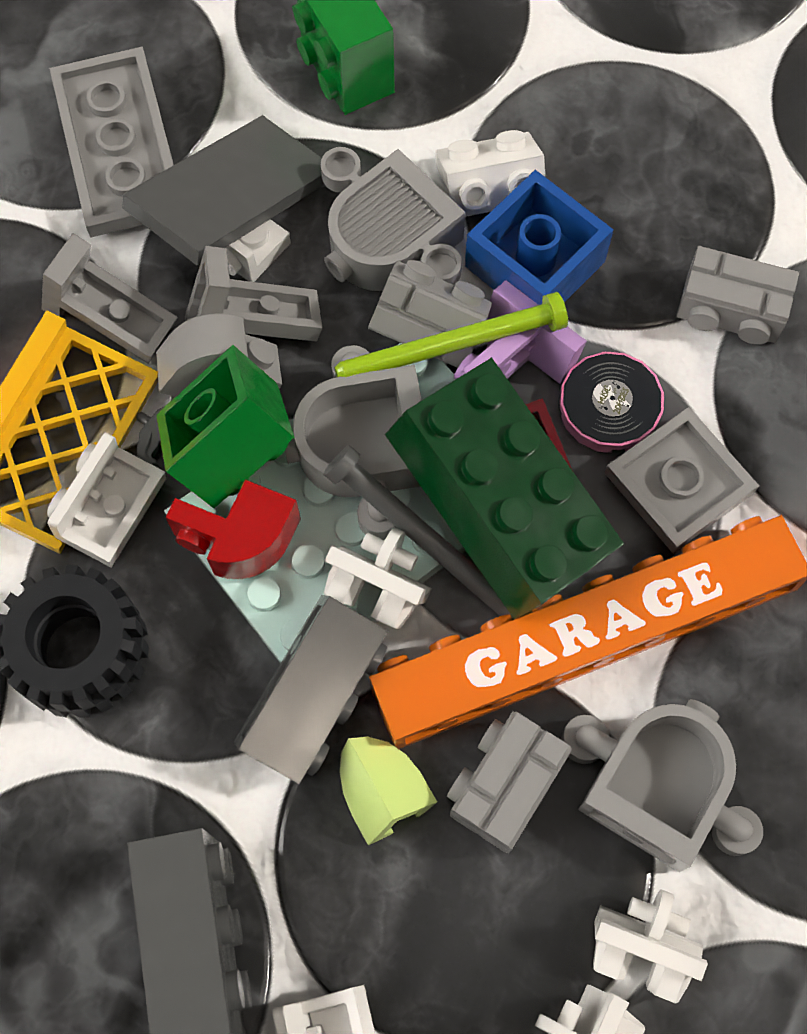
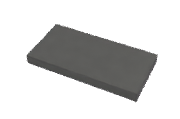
M262 115L124 193L122 208L194 264L199 265L205 246L226 248L325 185L321 174L320 164L322 158Z

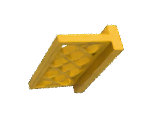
M46 310L0 385V466L5 458L9 466L0 470V481L12 477L19 498L17 503L0 507V525L60 554L66 543L34 527L29 509L51 503L55 494L62 488L55 465L80 458L84 449L89 445L81 422L82 420L111 412L116 426L112 436L116 438L118 447L121 448L137 420V414L142 411L158 383V371L67 327L64 318ZM72 346L91 354L97 369L67 377L62 363ZM101 360H103V361H105V362H107V363H109V364H111V365H110V366H107V367H103V366H102V363H101ZM57 371H59L61 379L52 381ZM127 372L143 380L135 395L114 400L107 378ZM101 380L107 403L77 410L71 388ZM65 390L72 412L41 421L37 404L42 396ZM127 408L122 419L120 420L117 410ZM33 413L35 423L26 425ZM75 423L83 446L52 455L44 431ZM39 433L46 457L15 465L10 451L15 441L19 438ZM50 467L57 491L26 500L18 475ZM23 511L26 522L11 515Z

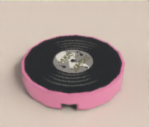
M601 352L583 358L569 370L560 390L561 418L566 430L579 443L598 452L611 453L612 450L622 449L627 451L655 431L664 411V392L657 375L643 361L625 353Z

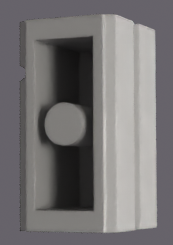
M698 246L687 275L677 318L688 320V323L698 330L712 331L719 328L737 333L741 340L750 344H764L766 342L776 344L789 318L799 272Z
M397 260L388 277L368 329L404 344L485 321L488 318L492 302L484 299V292L473 284L458 281L455 285H452L435 277L436 271L423 262L409 260L405 264ZM474 346L434 358L458 368L461 362L472 353Z
M514 711L505 724L497 719L492 722L478 745V749L485 752L486 755L475 772L464 767L447 795L448 798L456 802L450 812V816L454 820L508 854L513 849L573 749L569 744L548 731L542 730L540 726Z

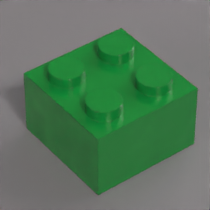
M297 0V3L292 6L294 18L301 31V37L296 39L297 47L304 63L307 66L313 64L316 68L320 87L329 101L335 99L344 115H347L395 93L393 28L375 0Z
M234 345L229 347L156 414L165 471L212 508L217 507L228 496L239 493L245 479L249 480V477L267 461H273L280 457L288 447L289 442L295 438L278 384Z

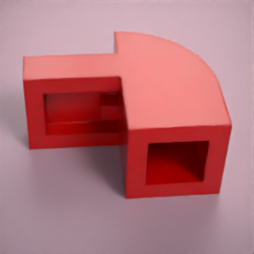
M246 479L227 518L177 498L174 499L165 517L176 536L175 541L185 549L200 555H205L207 550H210L206 559L214 575L226 579L250 578L270 569L285 553L301 520L296 499Z

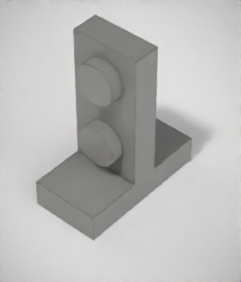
M72 233L43 273L42 310L45 312L47 310L60 317L67 311L145 362L150 363L156 351L176 324L178 317L89 260L91 244Z
M205 246L186 310L185 321L206 314H233L243 317L245 334L317 342L322 331L317 290L230 279L227 248Z

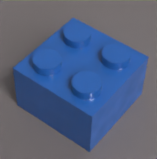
M535 169L467 234L465 267L493 290L504 281H508L538 305L542 304V297L544 295L559 292L565 302L605 263L614 229Z

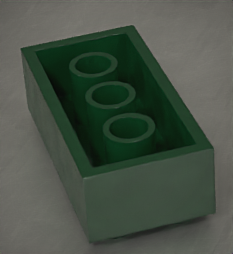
M492 357L405 410L384 434L514 620L544 604L624 544Z

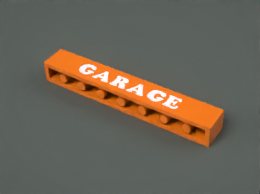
M782 515L765 522L762 521L760 516L752 517L734 526L730 530L732 535L716 541L710 535L698 538L685 545L681 549L683 553L665 561L662 555L647 558L632 568V574L614 580L612 575L601 576L585 584L582 587L583 593L566 600L563 599L561 594L554 595L544 604L533 609L532 613L515 620L512 619L510 614L496 617L480 627L481 633L461 640L459 635L442 638L429 646L430 653L410 661L407 655L391 658L378 666L377 674L369 676L371 691L393 746L401 749L796 591L807 580V562Z

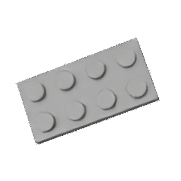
M143 46L49 68L83 217L90 238L144 225L122 208L123 194L172 167L174 164Z

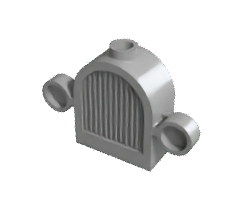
M336 147L323 155L320 164L323 183L330 190L341 192L334 200L329 211L328 229L331 253L324 258L328 270L338 281L344 282L347 280L363 289L383 291L397 260L405 264L409 260L423 262L436 271L435 277L452 285L459 281L462 258L454 247L464 240L466 212L399 149L395 150L362 176L359 156L353 150L346 147Z
M355 345L343 347L335 353L331 363L333 378L315 386L299 403L293 421L292 431L295 438L289 442L285 450L287 463L299 462L307 478L319 489L329 494L340 497H360L343 480L333 484L323 475L336 455L346 446L350 445L360 454L357 463L389 491L420 487L415 477L384 435L405 410L422 401L415 365L359 373L346 378L337 377L334 367L340 361L369 354L363 347ZM362 498L357 509L360 529L365 535L370 533L381 539H386L392 528L397 527Z
M690 699L686 706L667 704L651 708L634 719L618 741L609 736L607 727L600 719L591 715L577 716L565 727L561 740L573 748L568 756L571 760L580 764L593 763L599 758L605 761L578 810L676 871L681 872L691 867L710 830L716 846L722 852L731 856H741L755 850L763 838L762 823L752 810L742 806L728 808L724 805L735 781L736 759L728 736L717 723L719 719L718 713L706 704Z

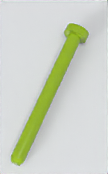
M559 292L550 293L542 297L541 305L340 361L334 367L336 376L346 378L359 373L402 367L546 325L553 332L561 330L568 326L566 307Z

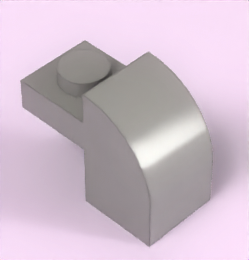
M214 313L189 319L175 328L156 351L159 392L176 397L232 345L271 377L280 388L282 378L277 345L245 334L242 316Z

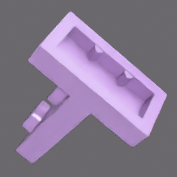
M504 281L493 291L490 299L492 304L487 320L534 307L538 304L508 281ZM548 325L488 342L486 349L477 356L471 353L461 362L454 374V379L456 380L492 357L507 379L529 360L561 384L569 370L576 365L587 341L568 326L554 332L550 330Z

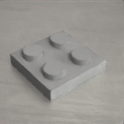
M690 407L612 461L605 470V475L672 553H675L753 495L759 487L757 482Z

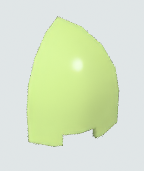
M372 737L348 738L341 752L340 778L342 790L349 810L368 845L393 834L394 832L391 827L397 821L414 814L416 817H420L437 803L421 772L405 753L389 742Z

